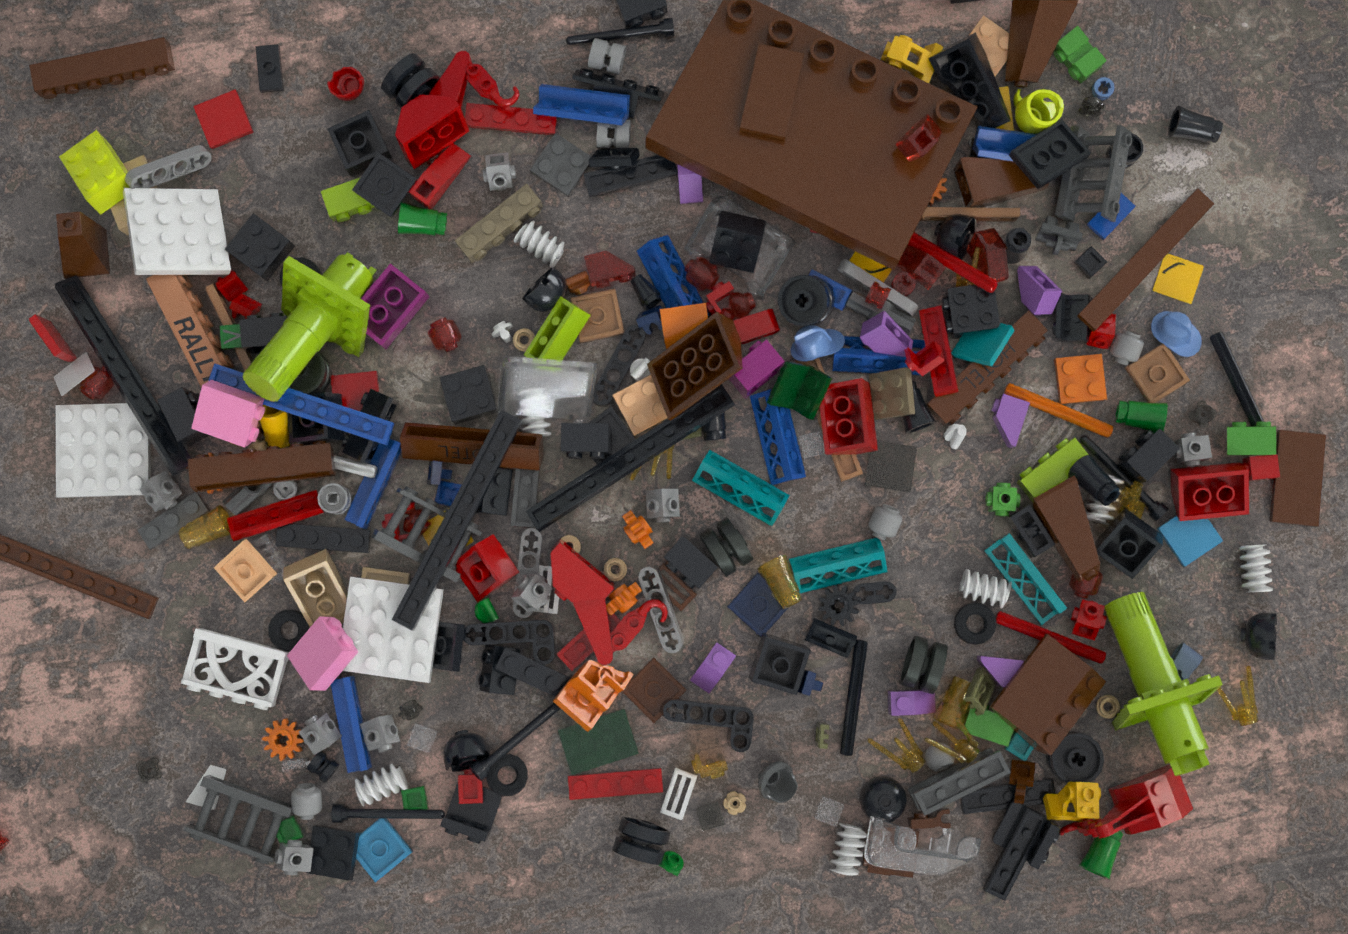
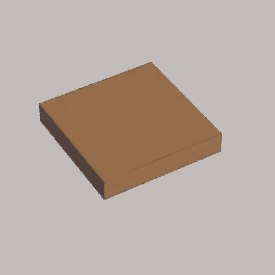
M615 289L570 298L573 304L591 315L578 335L580 343L624 334Z
M1160 344L1140 357L1137 362H1132L1124 367L1147 403L1158 402L1190 381L1170 349L1164 344Z

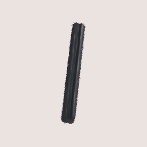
M1222 332L1215 333L1210 336V340L1250 425L1256 426V422L1264 421L1224 334Z
M856 640L853 650L840 754L845 756H852L854 750L868 645L867 641Z

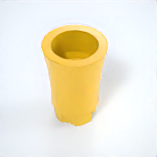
M263 405L265 412L259 421L268 446L288 447L290 444L287 412Z

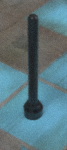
M664 18V21H659V24L568 36L566 43L568 45L591 43L594 38L613 40L661 33V35L666 37L675 36L673 19Z
M1087 435L1081 436L1080 442L1117 478L1124 481V485L1148 507L1149 516L1154 521H1157L1168 511L1169 508L1163 502L1154 501Z
M555 703L551 704L485 760L481 759L479 762L475 761L470 765L469 768L480 781L485 779L491 770L490 767L561 708Z
M333 804L331 811L333 823H343L344 820L349 818L443 819L445 816V812L441 809H349L344 804Z

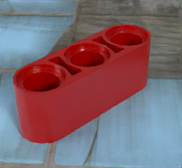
M767 309L733 321L740 336L741 345L780 332L773 309Z

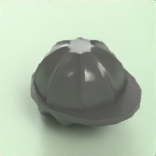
M783 761L772 762L763 767L758 774V788L765 799L784 803L795 795L798 784L793 775L792 768Z

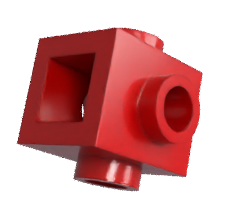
M1082 599L1079 608L1074 607L1071 620L1075 621L1072 634L1095 641L1099 629H1104L1107 616L1103 615L1105 606L1095 601Z

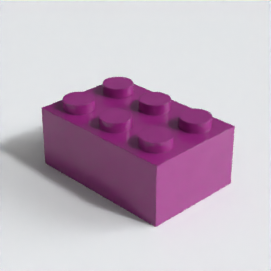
M389 264L361 298L370 304L366 334L385 350H387L430 297L422 288L392 264Z
M767 339L763 343L759 340L749 348L748 355L744 358L742 357L743 369L730 377L729 380L740 394L747 399L778 374L785 361Z

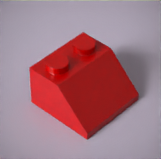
M494 534L472 546L458 559L455 565L457 567L456 572L461 574L460 578L477 602L493 593L519 573Z

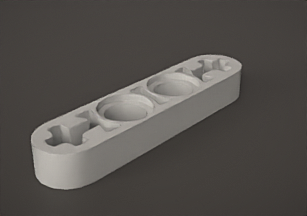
M197 145L133 168L126 174L125 182L131 189L151 188L206 167L210 163L212 156L204 146ZM179 161H183V164L179 168H175V165ZM163 168L162 172L159 175L154 176V173L158 169Z
M843 259L838 266L837 271L877 298H882L892 303L895 309L913 317L919 308L913 301L852 262Z
M528 528L522 533L517 568L519 573L516 577V584L524 575L538 574L543 537L541 532L535 528ZM531 532H535V536L538 537V541L533 543V549L538 548L537 553L532 551L524 552V547L529 548L530 543L526 540V536H530ZM527 555H533L536 559V564L532 568H526L523 565V558ZM515 601L513 602V611L518 617L528 618L534 613V611H526L525 615L521 614V610L518 609L519 604Z
M647 565L639 572V582L646 601L651 600L654 592H659L663 595V603L667 607L671 624L669 626L660 624L659 616L662 615V611L658 607H653L649 611L663 649L668 653H676L683 647L684 638L660 570L656 566ZM647 570L655 574V577L652 579L654 586L658 583L660 587L648 590L647 587H651L652 584L650 579L644 578ZM672 628L675 629V631L671 632L673 640H678V643L675 645L676 648L673 645H668L667 642L670 640L669 633L664 635V631H669Z

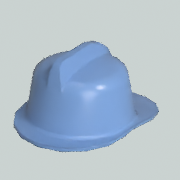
M1164 311L1158 313L1153 318L1151 331L1154 337L1174 353L1182 357H1190L1200 350L1202 345L1201 335L1196 327L1191 324L1189 317L1184 313Z
M809 325L802 327L794 335L795 342L790 350L794 359L807 362L838 352L843 348L845 339L842 333L837 330Z

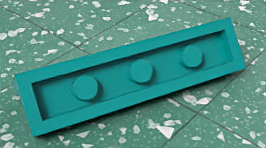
M711 450L706 454L692 479L693 482L770 526H773L790 496ZM703 470L712 475V481H707L700 477ZM721 484L732 486L734 492H726ZM747 495L751 497L754 503L748 504L744 502L741 496ZM761 507H769L774 510L773 517L763 513Z
M1010 533L1005 534L984 550L1008 583L1011 581L1012 589L1040 625H1043L1054 615L1060 614L1067 609ZM1002 544L1007 551L1006 561L997 560L991 551ZM1000 563H1005V569ZM1009 564L1020 567V579L1010 577L1008 574ZM1023 583L1033 584L1036 588L1034 598L1026 597L1023 594ZM1039 593L1043 597V599L1038 598ZM1029 600H1033L1034 605H1032ZM1038 601L1046 602L1052 609L1043 618L1037 612Z
M879 538L863 540L789 559L797 594L888 572L885 551ZM880 559V566L872 568L868 566L871 561ZM848 567H858L855 572H845ZM826 572H835L831 578L826 579L823 577ZM806 577L813 578L810 583L800 585V579Z

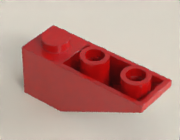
M452 143L422 173L410 189L409 193L412 198L427 209L432 210L469 161L471 155Z

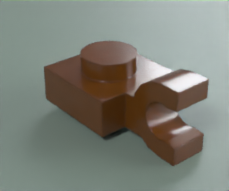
M1012 759L1009 784L1016 785L1014 803L1024 804L1026 786L1033 787L1035 762Z
M949 808L940 809L935 816H924L922 812H916L914 817H908L909 827L911 829L951 828V823H943L941 821L942 815L950 814Z

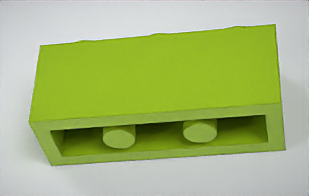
M360 178L321 191L327 212L333 222H344L349 220L352 215L357 213L364 215L370 213L372 208H375L371 203L352 191Z
M560 296L527 348L524 356L554 374L591 315Z
M1065 438L1055 446L1058 450L1050 455L1047 452L1037 460L1039 465L1034 469L1029 466L1019 474L1021 479L1017 481V484L1032 502L1035 497L1067 480L1069 470L1073 464L1081 457L1089 455L1076 438L1069 441Z

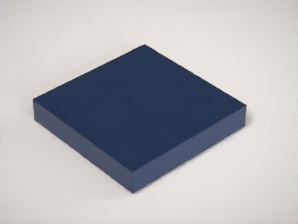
M757 572L727 607L761 637L762 633H767L791 606L792 602Z

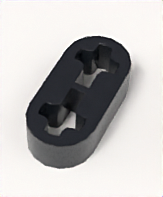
M887 581L862 583L856 585L852 592H859L860 588L864 587V591H872V596H866L864 601H861V597H857L856 594L852 598L853 600H860L859 604L885 603L895 598L897 590L891 582ZM883 585H887V589L892 590V594H888L887 599L884 598V595H876V590H882Z

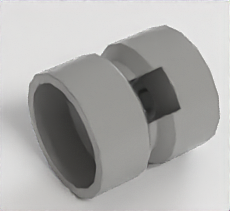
M594 38L589 54L588 67L597 70L606 68L607 72L620 75L625 59L626 46L617 43L609 45L606 40Z
M626 120L622 125L598 122L597 148L610 149L612 145L615 148H629L631 120ZM609 129L615 130L614 138H609Z
M330 483L320 489L317 499L319 506L325 512L342 515L349 511L353 502V495L345 486Z

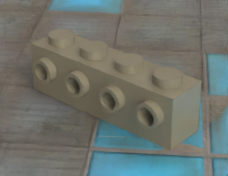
M525 184L454 241L471 263L479 261L487 255L488 250L499 246L507 235L518 231L526 220L537 216L543 208L542 202L529 185Z

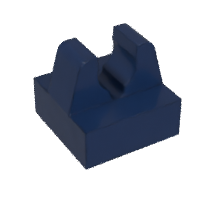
M661 305L640 312L636 318L639 328L642 327L647 334L653 332L651 323L656 324L658 329L662 330Z
M429 462L427 485L436 486L440 485V479H451L452 470L442 469V462Z
M808 670L804 671L798 689L799 693L810 696L812 689L821 692L823 682L815 680L817 673Z

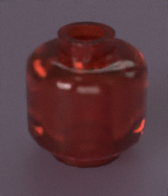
M698 257L696 260L691 259L684 269L687 272L686 281L700 291L711 290L720 277L718 267L715 264L709 263V260L705 257Z
M444 317L430 324L431 328L428 330V336L436 350H445L448 353L458 348L457 343L461 340L462 335L454 320H447Z
M93 366L95 371L79 383V390L91 400L95 398L103 399L113 388L114 382L104 366L100 368Z
M1099 571L1098 575L1092 580H1083L1079 583L1072 573L1069 586L1075 591L1074 595L1088 599V596L1098 594L1103 574Z

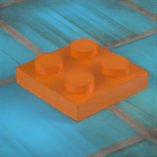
M1102 354L1054 359L1059 404L1107 400Z

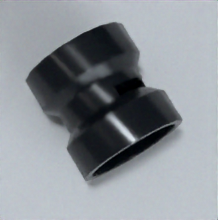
M320 751L311 760L306 769L311 773H316L319 779L326 783L340 764L335 760H329L327 754Z

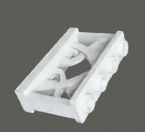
M203 628L195 629L191 651L181 680V684L187 685L186 689L200 692L201 689L209 691L210 696L223 698V695L232 697L231 701L245 704L246 701L252 702L255 708L268 710V707L276 705L285 667L289 660L287 657L289 651H283L278 648ZM204 640L206 641L207 658L198 659ZM221 648H227L228 655L224 658H217V655H223L220 652ZM238 650H242L243 662L253 673L238 682L231 683L224 675L219 663L231 660ZM253 655L258 657V662L254 663L259 666L258 668L252 666L249 661ZM274 660H278L275 675L272 678L266 674V671ZM201 663H209L210 667H206L200 672H206L208 678L206 680H199L195 675L196 667ZM260 677L266 679L270 685V690L265 696H259L255 693L257 686L264 689L263 683L258 680ZM216 679L222 687L213 685L211 683H213ZM247 687L248 694L237 690Z

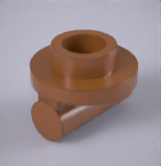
M586 271L565 279L569 292L575 293V295L586 292L590 286L589 276Z

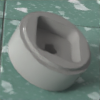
M295 480L277 482L274 484L273 491L278 499L286 500L296 495L298 486Z

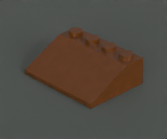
M718 312L714 313L647 364L668 420H673L743 369L741 339L733 320Z
M1045 634L990 708L1036 751L1051 756L1105 685L1106 681L1091 666L1050 635Z

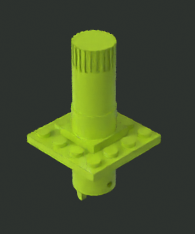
M347 252L345 255H338L326 271L320 275L288 256L283 263L281 311H283L287 318L283 322L282 327L243 373V380L248 387L265 400L277 402L316 352L327 341L336 343L348 354L360 357L364 352L370 304L361 298L373 284V275L377 270L373 267L367 269L360 261L353 258V255Z
M1144 592L1132 593L1109 602L1105 605L1104 609L1138 697L1127 701L1128 704L1124 705L1120 713L1116 714L1117 717L1112 721L1114 730L1117 731L1148 721L1164 763H1170L1175 776L1208 766L1209 761L1205 751L1209 747L1192 706L1206 701L1223 685L1219 675L1212 678L1210 674L1201 676L1191 685L1188 678L1181 680Z

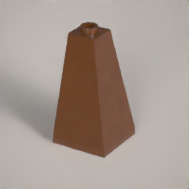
M1012 0L1005 82L1014 83V87L1027 88L1028 84L1038 83L1078 4V0Z
M962 157L953 169L964 206L971 208H984L1043 191L1050 185L1048 183L1037 189L1014 161Z
M80 211L56 214L64 279L75 275L80 278L110 274L107 229Z
M1072 476L1033 499V510L1054 541V547L1080 583L1083 580L1090 581L1098 575L1100 561L1076 477Z

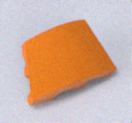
M706 303L660 309L666 349L708 319Z
M588 660L565 684L553 702L588 732L594 727L602 713L609 709L617 695L626 688L634 674L629 671L622 672L614 669L612 666H604L599 662Z

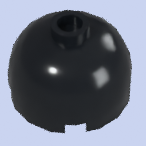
M954 214L947 217L942 223H938L934 235L937 236V246L963 260L972 245L969 239L971 234L975 235L976 219L963 214Z
M555 267L550 268L535 282L536 284L532 287V290L529 288L526 291L522 300L534 310L547 312L555 306L560 296L564 297L567 293L566 280Z
M1277 613L1256 614L1248 620L1246 628L1241 627V642H1245L1248 652L1256 658L1275 660Z
M468 730L456 732L455 736L450 738L445 744L443 750L445 769L448 771L449 767H451L452 772H463L464 769H470L469 766L475 761L485 760L491 755L487 741L476 733H469Z
M881 775L868 780L860 791L859 801L863 812L868 818L874 822L884 824L893 822L902 815L906 807L907 798L904 788L898 781L892 777Z

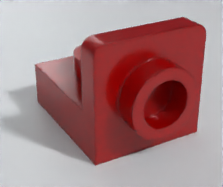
M464 769V774L458 775L459 804L483 803V780H478L470 769Z

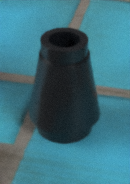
M642 274L635 276L631 280L641 306L651 309L661 301L660 292Z

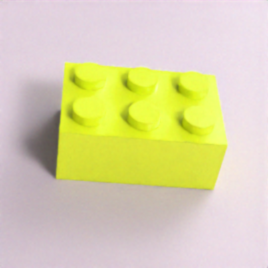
M97 130L59 156L86 201L100 215L124 199V188H130L125 182V176L128 171L112 146Z

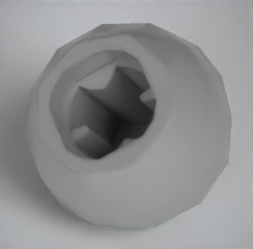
M939 742L932 744L927 749L925 760L931 770L938 772L952 766L955 755L949 745Z

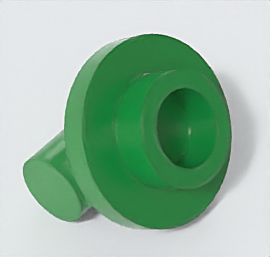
M489 597L476 603L475 616L482 623L493 622L499 618Z
M667 851L664 854L662 865L659 866L678 876L684 866L682 857L676 852Z

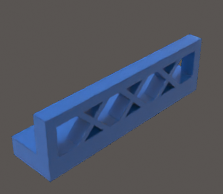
M541 84L539 86V102L533 107V114L622 125L629 118L630 95Z
M978 126L973 150L978 157L1013 161L1009 153L1037 134Z
M668 235L649 240L637 250L655 288L660 292V297L666 308L704 303ZM663 243L668 251L667 254L661 250L659 244ZM671 264L676 266L678 274L672 271ZM681 284L686 286L689 291L688 294L683 292Z
M844 336V344L849 345L850 348H841L833 354L832 371L879 373L899 368H908L905 363L906 357L875 353L872 349H865L863 347L865 344L860 337ZM912 339V348H920L921 350L925 348L924 340ZM915 370L911 371L912 375H920Z
M769 389L751 395L750 400L771 485L805 478L806 474L790 408L769 405L767 403L771 391ZM765 397L767 403L765 411L760 408L759 399ZM767 420H769L772 424V430L770 433L767 432L765 428V423ZM772 442L777 445L778 451L776 456L771 453L770 446ZM777 465L782 467L784 474L782 478H777Z
M389 439L388 445L379 443L370 462V465L378 468L376 477L369 478L364 476L344 520L363 529L368 528L402 454L400 442Z
M355 676L336 679L331 684L339 731L342 735L341 741L347 772L368 770L372 768V764L360 726L364 722Z

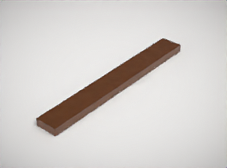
M1197 188L1086 305L1077 317L1093 332L1097 330L1215 203Z
M0 534V560L146 619H151L159 597Z

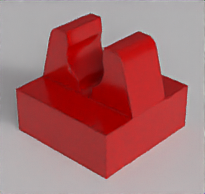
M233 270L224 278L219 277L215 283L218 290L229 302L248 290L246 284Z
M241 294L231 301L229 309L232 310V317L234 319L239 317L240 314L247 319L246 316L256 315L260 312L262 304Z

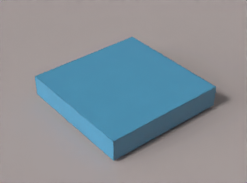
M1176 515L1157 528L1183 567L1223 542L1209 519L1179 521Z
M379 818L359 835L356 859L376 883L410 855L413 850L388 819Z

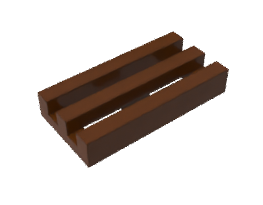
M662 563L658 568L660 572L664 569L690 594L687 598L662 575L664 583L684 601L680 604L668 593L670 601L682 611L697 594ZM654 573L648 578L652 584V579L655 577Z

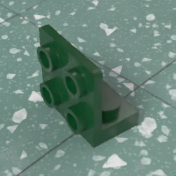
M786 361L780 369L774 387L770 391L767 403L771 406L793 409L807 419L814 420L833 378L813 366Z

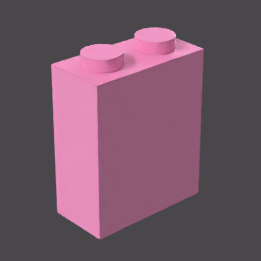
M210 380L202 385L191 429L246 447L250 443L255 442L258 437L259 429L257 424L265 412V407H263L264 398Z
M319 616L287 657L309 690L326 691L359 651L354 646L352 638L343 630L342 624L338 619Z

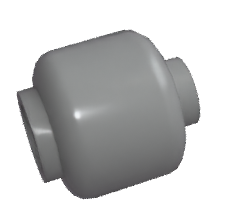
M1123 330L1122 333L1115 335L1110 348V354L1116 357L1115 362L1128 366L1129 362L1138 361L1144 346L1143 340L1140 339L1141 335L1127 330Z
M887 504L876 507L868 523L869 528L874 531L872 535L881 540H885L886 537H895L903 520L899 514L900 510Z
M313 783L297 785L291 792L292 813L300 816L302 820L313 819L314 815L322 810L321 790L315 787Z

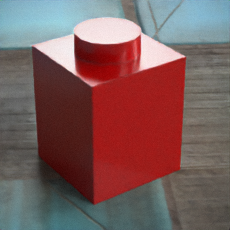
M1277 454L1243 458V463L1241 464L1249 469V481L1280 477Z

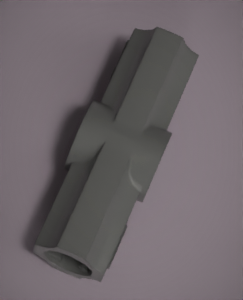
M854 288L845 305L865 316L867 320L885 311L907 335H909L916 321L915 318L895 309L892 303L882 298H874L857 288Z
M274 483L261 484L257 491H252L251 486L237 487L222 502L235 516L239 515L258 497L263 496Z

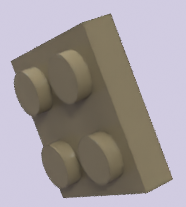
M905 367L869 374L874 420L915 414L912 374L909 368Z

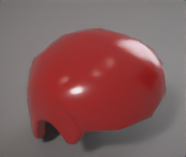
M343 67L334 71L331 81L327 82L332 95L341 101L349 102L360 96L365 84L360 71L353 67Z

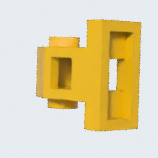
M895 36L892 43L887 42L880 60L900 70L904 68L913 76L929 83L934 72L929 58L942 51L943 46L934 43L922 48L913 43L912 39L908 36ZM909 52L919 58L917 64L907 60Z
M1068 782L1058 794H1046L1043 797L1047 820L1081 821L1085 818L1099 819L1101 790L1098 787V783ZM1069 803H1073L1075 812H1067Z

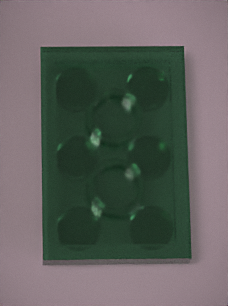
M625 708L600 716L594 727L588 732L579 724L558 730L571 775L639 754Z

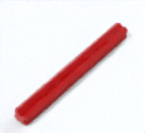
M913 233L908 245L987 292L993 293L998 286V282L995 279L946 252L917 233Z
M1002 611L996 614L997 624L1041 640L1045 634H1048L1072 653L1102 664L1106 658V652Z

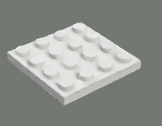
M124 188L123 198L135 275L230 274L231 267L228 251L225 250L227 243L217 189Z
M128 404L56 405V497L143 495L140 489L151 478V441Z
M350 577L343 630L352 638L353 644L359 652L343 671L430 683L444 589L436 588L415 630L411 631L392 620L409 584Z

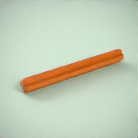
M1007 384L1004 390L1006 395L1030 402L1029 405L1106 438L1110 437L1114 427L1110 424L1014 384Z

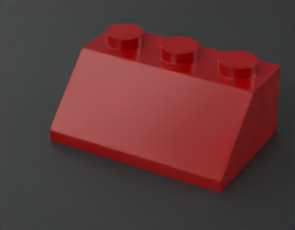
M859 378L830 384L820 405L825 454L850 455L878 451L870 383Z
M1240 462L1170 469L1171 493L1179 521L1249 514V469Z

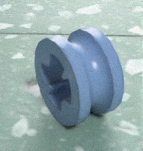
M1106 77L1098 79L1092 86V94L1098 100H1106L1114 92V83ZM1101 84H1104L1103 87L1105 85L1108 87L1105 94H1102L1103 91L1100 93L1098 90Z

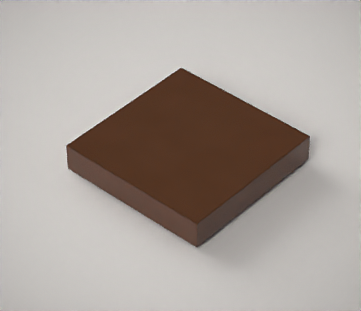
M653 657L622 692L655 723L662 716L660 711L661 704L667 699H679L687 689Z

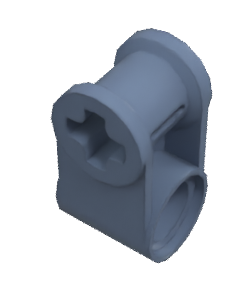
M1183 642L1175 649L1171 656L1181 680L1189 678L1203 659L1202 655Z

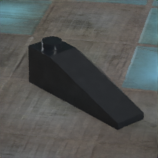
M976 32L953 43L929 58L938 79L944 85L946 84L955 93L956 97L977 106L974 116L985 127L997 128L1011 121L986 52Z

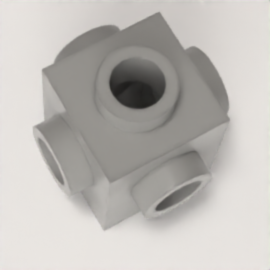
M508 152L485 155L486 168L482 169L484 182L489 183L490 191H503L507 188H513L512 179L516 178L515 165H510Z
M1195 433L1182 434L1180 439L1174 441L1180 448L1173 455L1177 459V464H1186V467L1199 466L1200 462L1212 458L1209 435L1196 436Z
M167 471L149 478L140 489L146 502L155 512L163 508L165 510L171 509L178 503L176 500L182 494L178 484Z
M678 489L645 491L647 519H657V523L671 522L672 517H680Z
M540 574L524 575L517 582L516 586L518 588L511 598L527 612L537 611L547 603L550 598L549 593L553 588L547 584V579Z
M327 713L320 717L316 714L304 721L306 726L299 731L304 742L314 755L332 745L342 736Z
M392 714L379 716L360 724L368 751L378 749V752L382 753L391 750L392 744L400 741Z
M290 839L287 843H280L279 849L275 852V864L286 875H298V871L310 872L314 848L308 844H302L300 840Z

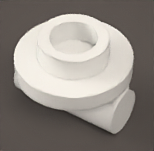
M502 321L493 327L494 331L491 334L493 338L501 336L504 342H510L512 337L508 330L512 328V323Z
M647 358L637 359L631 364L630 373L636 381L650 375L647 366L650 360Z
M953 424L946 429L944 438L946 441H950L952 449H958L966 435L965 426Z

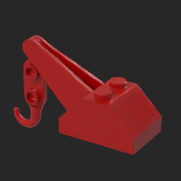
M467 51L457 52L429 95H419L401 107L395 136L406 161L413 169H416L469 132L461 110L467 83L481 97L492 100L501 107L515 104L519 98L517 87H513L514 95L511 98H502L499 94L497 83L480 64H472L471 57Z
M561 538L552 547L550 555L553 587L555 588L554 593L563 601L568 599L573 603L597 657V661L600 664L607 665L611 663L613 653L623 650L629 645L643 628L647 613L651 608L658 607L662 611L660 621L662 623L665 622L668 615L666 605L660 600L651 599L643 603L641 607L628 612L610 633L605 599L614 589V583Z
M1169 764L1108 789L1115 806L1102 820L1101 818L1095 820L1085 818L1081 821L1073 822L1062 827L1060 835L1063 836L1065 833L1078 830L1084 836L1092 835L1093 838H1105L1121 829H1124L1125 834L1132 835L1161 828L1183 819L1193 810L1181 776H1175Z

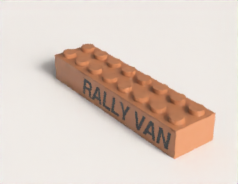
M152 275L146 278L201 388L203 384L208 382L214 363L232 369L234 364L229 355L225 356L223 353L221 339L218 335H214L211 329L214 325L207 314H203L201 310L203 303L197 294H193L191 290L193 284L188 275ZM258 421L257 428L259 429L257 439L264 436V432L261 427L260 421ZM230 443V444H232V445H235V446H238V447L242 448V446H239V445Z

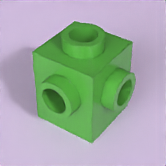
M996 483V487H991L989 492H986L985 504L988 506L989 512H995V516H1009V513L1015 512L1016 507L1020 506V494L1017 493V488L1010 487V483ZM1003 494L1007 495V503L1001 501Z

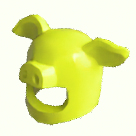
M1017 89L1014 94L1013 104L1016 107L1014 117L1019 129L1025 133L1039 134L1055 124L1062 116L1064 109L1063 99L1059 94L1051 90H1037L1024 98L1020 96L1021 89ZM1044 98H1049V99H1051L1053 102H1046V101H1044L1043 99H1044Z

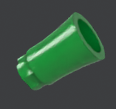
M404 202L401 203L398 234L445 235L447 213H438V210L421 208Z
M1119 400L1116 408L1115 422L1154 431L1160 428L1164 431L1168 404Z
M1118 831L1105 838L1094 837L1090 848L1079 866L1110 880L1123 833Z

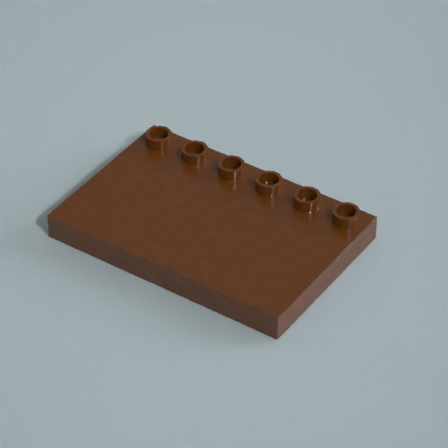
M723 0L646 135L645 149L895 271L975 114L977 106L756 0ZM759 44L804 53L785 141L739 131Z

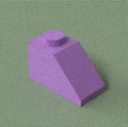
M677 164L680 204L703 202L702 177Z
M1019 266L1017 272L1021 302L1033 315L1052 314L1062 290L1037 266Z
M885 311L862 324L860 338L875 353L906 357L904 350L906 348L912 350L913 340Z
M1002 394L999 396V399L995 398L992 404L991 411L994 412L992 418L1006 446L1012 449L1016 447L1030 402Z
M716 642L690 681L707 693H710L736 655Z
M977 656V661L982 667L984 666L995 680L997 686L1004 688L1024 663L1023 660Z
M921 690L887 691L888 714L891 716L936 713L935 693L929 694Z

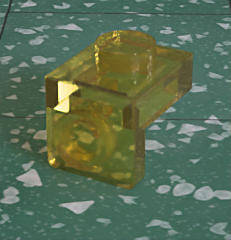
M1135 480L1130 488H1124L1120 496L1121 504L1118 513H1121L1126 508L1140 519L1142 518L1145 504L1138 500L1144 484Z
M699 753L694 754L695 760L691 761L695 774L700 773L701 778L711 776V779L724 776V771L728 770L725 759L702 766Z

